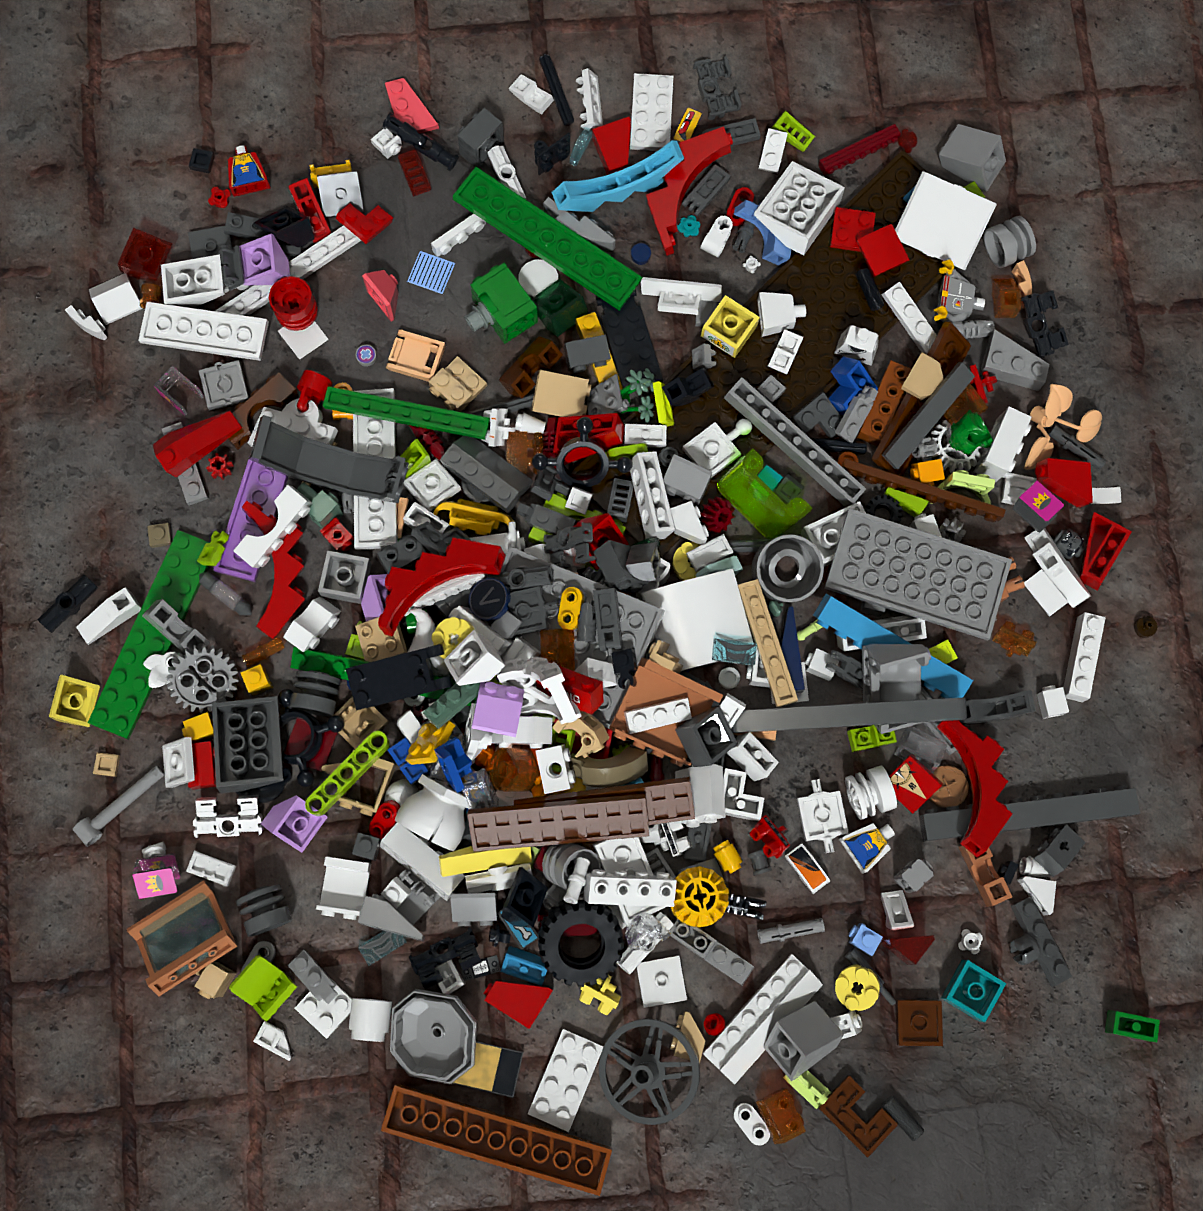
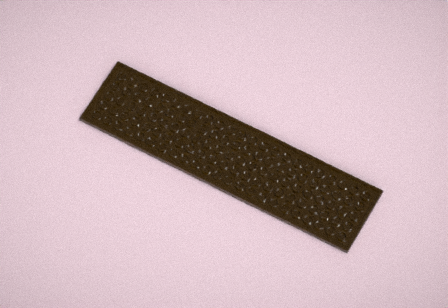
M902 150L843 208L876 213L873 232L890 224L896 229L907 206V203L903 200L904 196L917 184L922 171L928 172ZM834 217L823 227L804 255L797 252L743 305V307L759 316L757 303L759 292L791 294L794 305L805 304L806 317L796 318L794 328L788 330L802 336L803 340L787 375L768 367L783 332L762 337L760 319L756 329L735 358L709 341H706L704 344L711 345V349L716 352L711 357V361H715L716 365L711 368H705L714 387L701 394L700 398L694 402L683 406H671L674 425L668 426L666 429V447L676 449L678 456L693 462L682 449L683 446L714 422L727 435L736 428V423L740 419H746L724 399L741 377L756 390L770 375L779 381L786 390L772 405L794 423L791 417L818 394L824 392L826 395L838 383L831 370L843 356L835 354V350L841 334L850 325L877 333L879 342L899 322V319L883 297L884 306L875 311L870 310L856 278V273L859 270L869 268L862 252L830 247ZM902 243L909 261L873 278L880 294H883L900 282L913 302L917 304L946 275V273L941 274L939 272V269L945 266L942 264V260L927 256L922 251ZM692 355L663 384L666 385L678 377L687 378L698 371L693 370ZM654 392L650 395V403L654 404V407L650 410H652L654 416L650 417L649 422L646 423L645 418H640L641 413L639 411H634L623 421L624 426L625 424L663 425L658 420ZM753 424L749 434L739 435L731 441L740 451L741 456L710 479L700 504L694 503V506H697L700 512L704 510L702 504H708V498L714 499L715 496L722 498L775 445ZM624 428L623 444L618 445V446H616V447H622V446H624L625 428ZM647 447L648 452H657V456L663 449L661 447ZM597 453L588 456L571 473L575 475L593 473L600 465V456ZM659 461L662 477L664 479L668 467L663 466L662 462ZM608 468L604 479L592 487L585 488V491L592 493L591 499L607 513L614 478L632 481L630 471L622 473L617 468ZM617 484V488L629 490L628 486ZM633 489L627 522H622V526L626 527L625 531L638 544L656 542L660 558H662L682 537L672 532L665 539L646 541L636 494ZM616 492V494H615L616 496H621V497H626V498H627V496H628L627 494H622V493H617V492ZM667 494L670 508L686 503L678 495L671 496ZM614 500V503L626 505L624 501ZM613 507L612 509L620 512L625 511V509Z

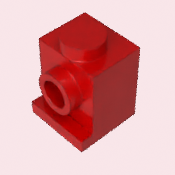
M336 517L320 530L322 536L338 553L346 552L353 546V536ZM338 533L342 534L339 539L334 538Z

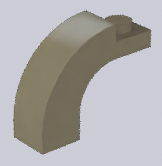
M629 746L620 754L611 758H583L582 755L576 758V754L572 753L571 761H568L570 770L574 771L575 777L582 779L583 785L590 787L623 785L636 780L648 771L647 751Z

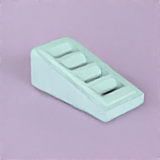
M731 556L705 566L696 573V577L733 569L734 574L737 575L743 568L737 556Z

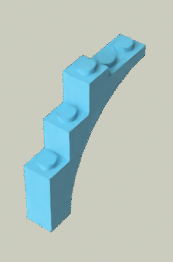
M671 140L651 156L630 167L594 179L563 181L551 193L558 210L594 212L605 201L623 202L634 191L652 192L664 182L662 177L684 159L678 142Z

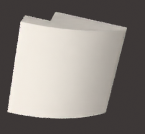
M733 569L692 578L641 593L644 602L665 610L653 640L655 643L661 640L670 644L666 653L680 659L678 663L683 665L681 671L722 661L721 653L718 649L723 654V660L727 659L725 647L717 639L734 645L754 644ZM755 647L747 650L746 654L756 651ZM727 648L728 652L734 654H744L745 650L734 651Z

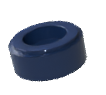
M638 243L632 247L631 259L634 263L643 265L650 260L651 250L648 245Z

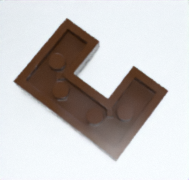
M847 1075L831 1092L828 1100L823 1105L821 1104L818 1109L868 1158L898 1124L882 1108H879L864 1123L851 1107L865 1091Z

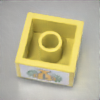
M725 295L703 326L701 337L735 358L756 329L760 317Z

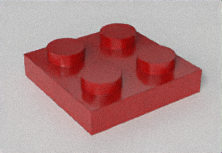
M836 207L830 247L861 252L856 240L873 232L876 213Z

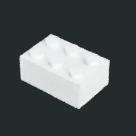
M1008 407L996 419L990 433L993 442L989 448H984V452L981 454L982 458L978 461L974 472L988 475L990 479H995V482L1001 477L1005 478L1007 473L1011 472L1015 466L1016 461L1013 459L1016 454L1020 453L1024 445L1021 441L1023 436H1027L1031 429L1029 422L1032 417L1012 407Z

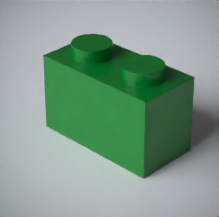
M1108 1010L1105 1033L1157 1043L1160 1020Z

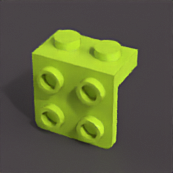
M256 955L229 986L232 993L250 1004L265 1021H268L277 1012L278 1008L297 988L296 984L285 972L261 955Z

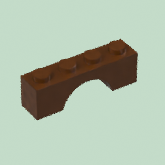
M280 373L269 377L262 388L253 391L245 403L242 402L235 408L233 415L243 428L227 440L239 450L249 441L252 434L251 421L254 415L264 407L275 406L284 409L288 403L299 396L296 389Z

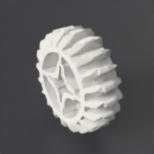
M951 418L950 422L944 420L942 425L938 424L935 427L936 431L933 430L931 433L933 437L931 440H934L937 444V452L931 457L932 459H942L943 470L950 467V473H953L955 469L963 470V468L969 471L971 466L975 467L978 464L977 461L981 460L982 455L980 453L984 452V447L978 446L969 457L962 453V451L953 449L949 443L950 429L952 424L956 423V420L954 418ZM945 434L947 445L942 448L941 438Z

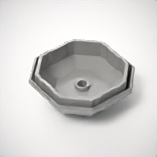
M415 989L392 1008L390 1052L409 1076L452 1084L475 1065L477 1021L458 996Z

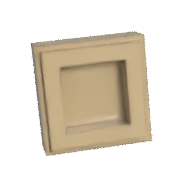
M97 752L93 774L117 777L120 755Z

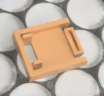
M399 330L397 335L405 339L395 338L388 358L391 363H387L386 369L429 381L437 373L445 349V342ZM431 352L437 354L432 369L426 366Z

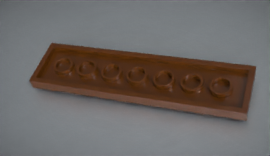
M944 322L927 355L940 363L943 378L945 379L958 362L964 361L971 345L951 322ZM906 393L872 457V460L883 471L903 477L913 458L912 453L899 469H894L882 456V453L928 398L921 401L910 393Z

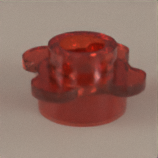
M903 129L902 136L898 139V144L905 149L906 153H910L912 148L917 145V136L914 132H908L907 129Z

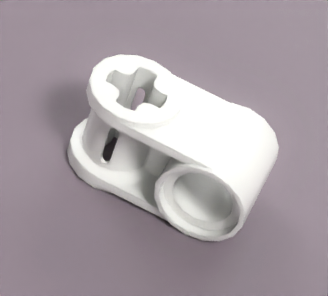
M720 216L715 220L711 230L704 238L700 249L716 257L720 256L733 226L729 217Z

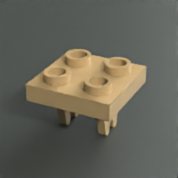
M379 617L355 626L365 661L373 662L407 653L399 624L393 636L385 635L379 628Z
M353 697L334 714L342 717L345 722L343 730L338 733L354 749L372 732L380 731L389 722L374 706L356 711Z

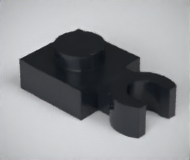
M630 648L611 653L614 674L620 675L618 679L619 687L625 689V681L628 679L630 680V685L636 687V679L632 676V672L637 671L635 650Z

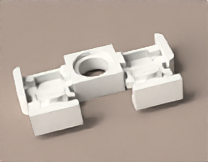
M259 795L239 796L237 804L240 805L241 811H238V814L217 815V812H214V806H216L218 800L217 797L197 798V816L193 820V826H195L194 836L198 838L200 834L217 833V837L239 836L241 832L259 831L260 835L264 827L261 825L263 815L258 812ZM225 820L232 821L234 829L230 831L224 829L223 822Z

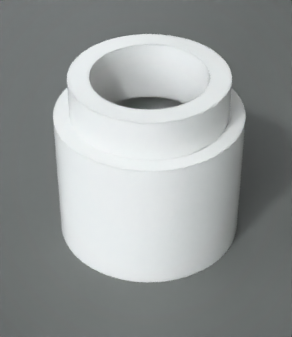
M352 998L348 1028L352 1030L351 1039L384 1042L385 1033H389L392 1001Z

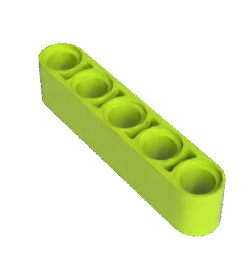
M381 731L372 732L307 798L305 808L309 813L314 816L325 814L387 751L390 742L385 733ZM383 737L384 744L381 747H375L373 745L375 738ZM364 752L368 753V760L365 763H359L358 756ZM351 768L353 770L352 777L344 779L343 771ZM331 784H336L338 788L334 795H328L327 788ZM315 800L322 802V806L318 811H313L311 807Z

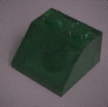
M558 279L531 299L537 306V315L541 322L557 337L575 325L576 318L589 314L583 296L561 279Z

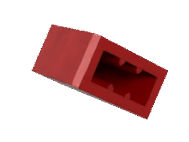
M630 117L592 129V140L607 175L628 167Z
M1046 458L1036 463L1035 474L1037 481L1047 490L1079 508L1093 503L1090 462Z
M496 981L494 984L490 982L483 994L486 995L484 1001L530 1029L553 989L543 986Z

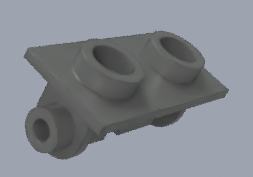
M222 245L219 254L221 264L225 265L222 267L223 283L231 291L244 284L239 245L231 249L227 245Z

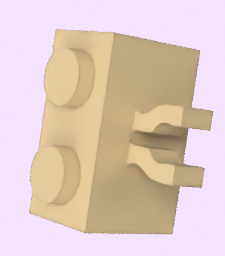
M212 962L195 973L200 976L195 987L200 989L198 993L207 999L223 997L237 973L219 962Z

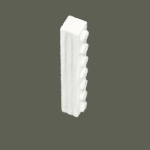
M485 574L465 575L434 587L421 596L404 616L411 613L410 609H422L433 605L437 601L445 600L451 595H456L463 590L470 589L479 581L486 579Z

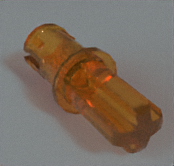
M276 638L264 645L259 644L258 648L245 655L243 654L242 659L246 666L250 667L263 659L267 660L269 656L284 649V643L280 638Z

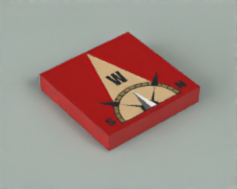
M912 754L889 775L896 799L912 814L943 785Z

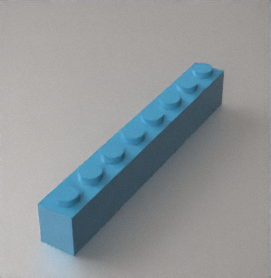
M825 594L813 614L818 619L817 624L826 629L829 626L836 629V635L845 640L847 636L854 640L852 644L860 649L868 644H911L828 594ZM931 656L928 665L921 666V680L925 681L923 686L933 692L935 689L942 691L940 696L944 698H963L974 681Z

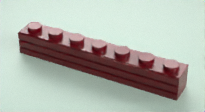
M893 124L821 159L818 166L824 176L830 175L835 170L842 169L849 163L853 164L856 160L863 159L868 154L877 152L880 148L884 149L889 144L899 141L901 133L896 124Z

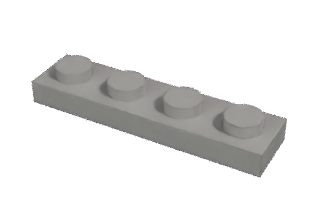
M182 422L162 428L163 435L165 436L167 433L184 426ZM195 463L178 476L188 505L208 499L199 469Z

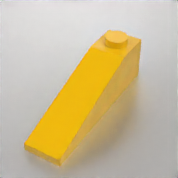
M595 312L576 318V329L580 339L604 335ZM612 356L606 366L595 368L594 364L591 365L598 384L615 374L618 375ZM618 376L619 386H620V390H621V389H623V388H622V385H621V382H620V379H619V376Z

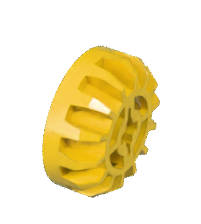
M697 866L688 868L675 877V880H677L674 907L670 908L678 920L688 926L705 927L714 924L724 915L729 904V890L724 883V879L714 870ZM701 881L710 884L714 892L709 893L705 887H702ZM691 884L692 890L689 892L688 897L685 898V891ZM697 890L700 894H704V898L701 899V903H699V900L694 899V895L697 894ZM715 895L713 906L707 910L706 904L709 902L710 896ZM686 901H689L693 906H695L697 912L689 908Z

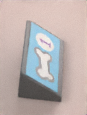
M502 910L497 913L521 950L538 939V934L534 928L515 927L501 917Z

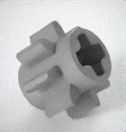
M925 436L914 449L912 455L918 461H931V456L937 452V444L934 440H931V437Z
M946 518L943 525L939 528V531L942 532V538L958 543L966 534V531L963 530L964 522L961 523L956 518L950 521Z

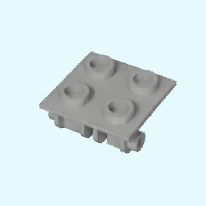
M617 374L592 388L589 397L586 396L588 415L621 413L630 406L627 399L623 400L621 397Z
M407 869L399 875V879L412 893L397 909L386 898L385 901L411 925H414L441 896Z

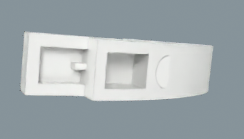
M1045 528L1040 533L1035 530L1025 537V540L1034 552L1033 556L1045 574L1073 608L1091 597L1069 561L1065 560Z

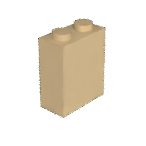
M538 370L531 411L559 417L586 415L587 405H584L586 396L589 397L591 385L588 384L589 379Z

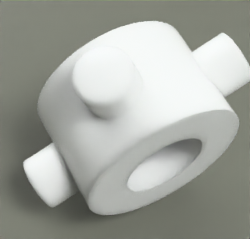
M749 256L746 263H743V267L750 273H754L757 266H760V262L753 258V256Z

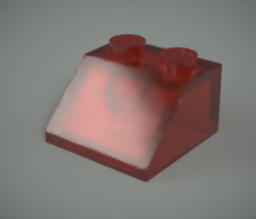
M133 228L118 261L120 272L141 280L157 281L161 273V265L165 264L173 244Z

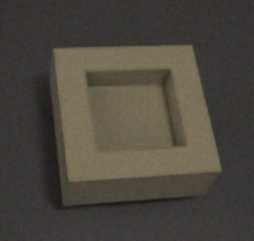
M169 523L147 526L151 548L171 545L172 536Z

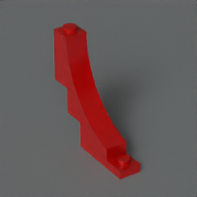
M724 126L679 142L678 144L684 159L664 176L667 187L646 194L647 203L666 256L674 253L673 246L676 243L673 233L678 232L679 210L690 184L709 164L731 153L733 140L730 132L726 133Z

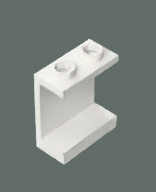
M325 857V878L320 905H317L316 910H322L321 915L334 917L335 913H342L343 918L356 920V917L360 916L366 897L371 864Z

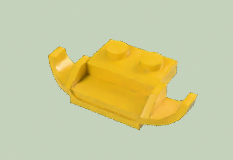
M459 499L457 502H443L433 512L437 516L440 510H450L449 525H453L454 528L458 527L460 530H475V533L480 535H487L493 529H498L500 522H504L507 525L509 522H514L509 515L499 512V507Z

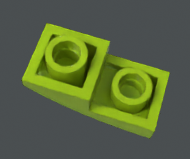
M875 725L847 731L852 752L897 742L894 731L880 734Z

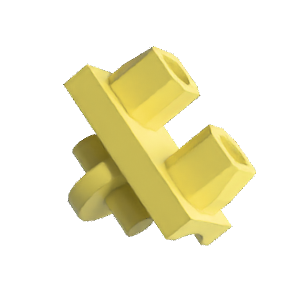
M610 975L605 980L598 978L597 984L592 986L590 982L584 983V987H581L582 992L579 998L581 1002L590 1005L594 997L601 1001L598 1010L605 1015H608L613 1008L616 1009L621 998L619 994L614 992L617 987L609 983L612 978Z

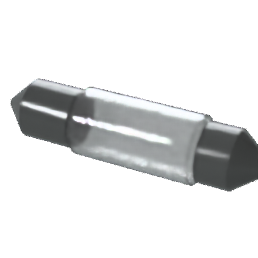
M210 572L199 574V583L232 611L237 612L241 616L252 615L250 604L226 583L217 579Z

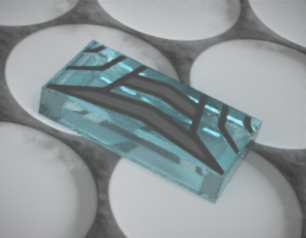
M715 638L713 641L712 660L753 666L755 665L757 644Z
M382 931L358 946V949L368 966H371L407 943L404 936Z

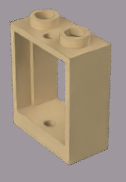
M361 753L358 756V762L365 763L369 755ZM379 758L371 766L386 771L374 807L345 797L346 793L338 800L340 802L339 806L350 810L354 806L360 808V813L372 817L373 813L376 814L380 805L383 804L384 796L396 765ZM347 768L345 770L343 778H351L353 775V770L351 768Z

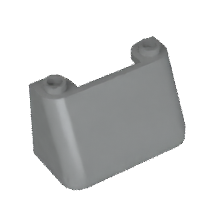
M922 644L864 645L862 647L863 703L927 700L921 695V666L928 665L929 660H931L929 649L925 648ZM923 722L875 725L880 734H884Z

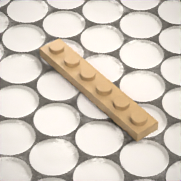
M758 579L739 584L738 588L776 708L797 702L798 698Z

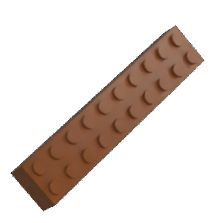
M400 1084L394 1085L381 1128L382 1132L598 1196L601 1194L612 1153V1147Z

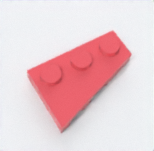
M404 78L385 83L394 117L403 123L407 122L412 125L419 134L439 129L438 123Z

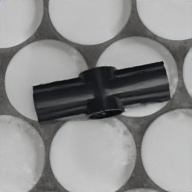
M83 575L69 590L59 594L55 603L37 620L49 632L53 633L70 615H74L80 610L81 605L98 587L86 575ZM72 599L71 606L65 608V602Z

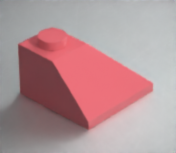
M385 270L365 273L362 277L368 294L392 322L395 319L398 299L397 280L392 274L388 275Z

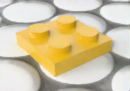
M451 721L446 722L440 729H437L432 723L423 725L418 732L419 735L415 743L410 746L409 754L405 760L411 765L435 763L438 758L434 749L448 741L455 725Z

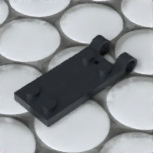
M438 644L346 668L356 711L452 687L451 676L434 680L429 658L445 654L443 645ZM420 669L424 671L422 675L420 674Z

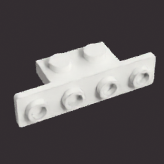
M646 277L641 279V292L643 295L660 296L658 311L698 315L701 300L721 302L722 285Z

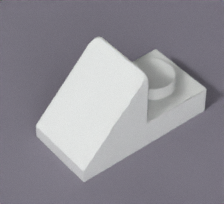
M903 890L881 893V901L886 913V927L890 930L914 927Z

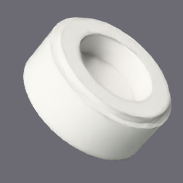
M724 668L719 674V683L725 689H733L740 681V674L735 668Z

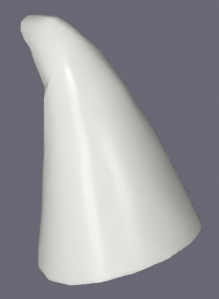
M420 608L410 609V612L417 620L415 637L408 652L434 646L431 639L436 629L433 620L427 612Z

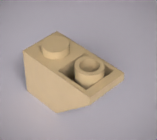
M684 1011L683 1015L679 1014L676 1028H679L689 1039L700 1063L705 1039L691 1014ZM673 1036L670 1050H673L672 1055L690 1060L684 1046Z

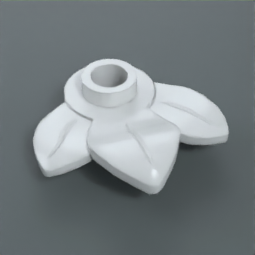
M171 651L164 655L153 654L144 661L143 665L151 670L148 678L149 687L156 688L169 683L166 675L170 674L168 667L174 666H169L168 661L171 658L179 661L176 652Z

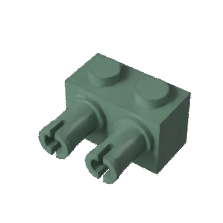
M305 482L297 488L301 494L312 502L308 515L321 529L335 517L339 520L343 516L340 509L342 506L332 493L326 494L323 490L317 493Z

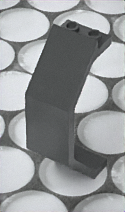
M265 415L260 417L249 460L290 478L347 495L399 503L409 465L408 462H405L406 458L400 456L384 458L356 453L304 437L272 422V417Z

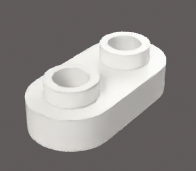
M738 1104L733 1111L736 1123L753 1144L764 1145L770 1138L768 1126L750 1104ZM743 1111H748L749 1117L747 1119H742L741 1114ZM759 1129L763 1131L761 1138L755 1136V1132Z

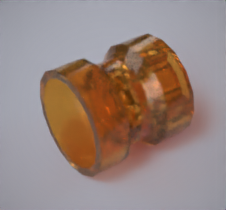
M149 283L141 285V294L143 296L140 298L139 303L141 308L145 309L147 302L161 304L159 297L162 294V288L159 285Z

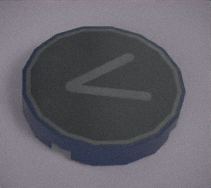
M495 578L483 579L473 587L470 593V610L476 617L482 620L495 621L500 619L508 610L507 606L511 600L510 591L503 582Z

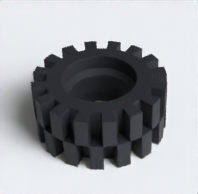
M885 494L882 497L880 495H877L875 498L873 497L864 509L866 514L875 516L876 509L886 508L890 512L889 521L898 524L903 516V513H901L902 507L898 506L899 502L897 500L893 501L891 496L887 498Z

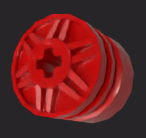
M289 276L281 278L274 283L268 298L279 323L286 329L293 331L303 330L311 326L317 318L318 306L306 281L299 277Z

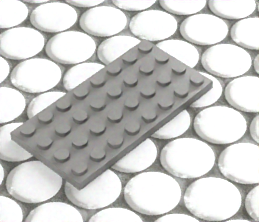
M849 508L824 589L989 640L1012 559Z

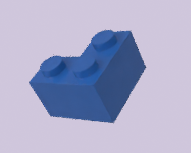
M843 356L831 370L840 386L828 399L842 416H844L853 397H857L865 385L878 390L859 360Z

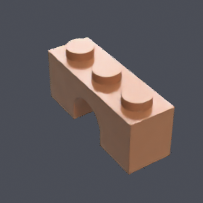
M958 846L986 907L994 906L1012 898L1004 878L997 874L992 865L991 857L993 855L989 848L982 855L976 857L964 846Z

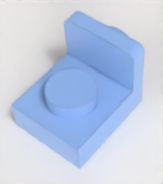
M859 923L858 926L854 925L848 934L850 940L848 943L873 956L883 937L867 928L865 924Z

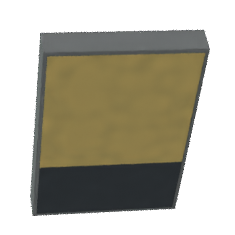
M476 1041L475 1065L455 1080L453 1084L514 1097L524 1052Z

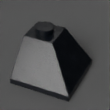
M288 206L253 222L255 227L268 234H273L275 238L296 247L306 246L308 242L315 239L309 217Z
M519 867L504 904L501 917L515 927L533 928L548 887L523 867Z

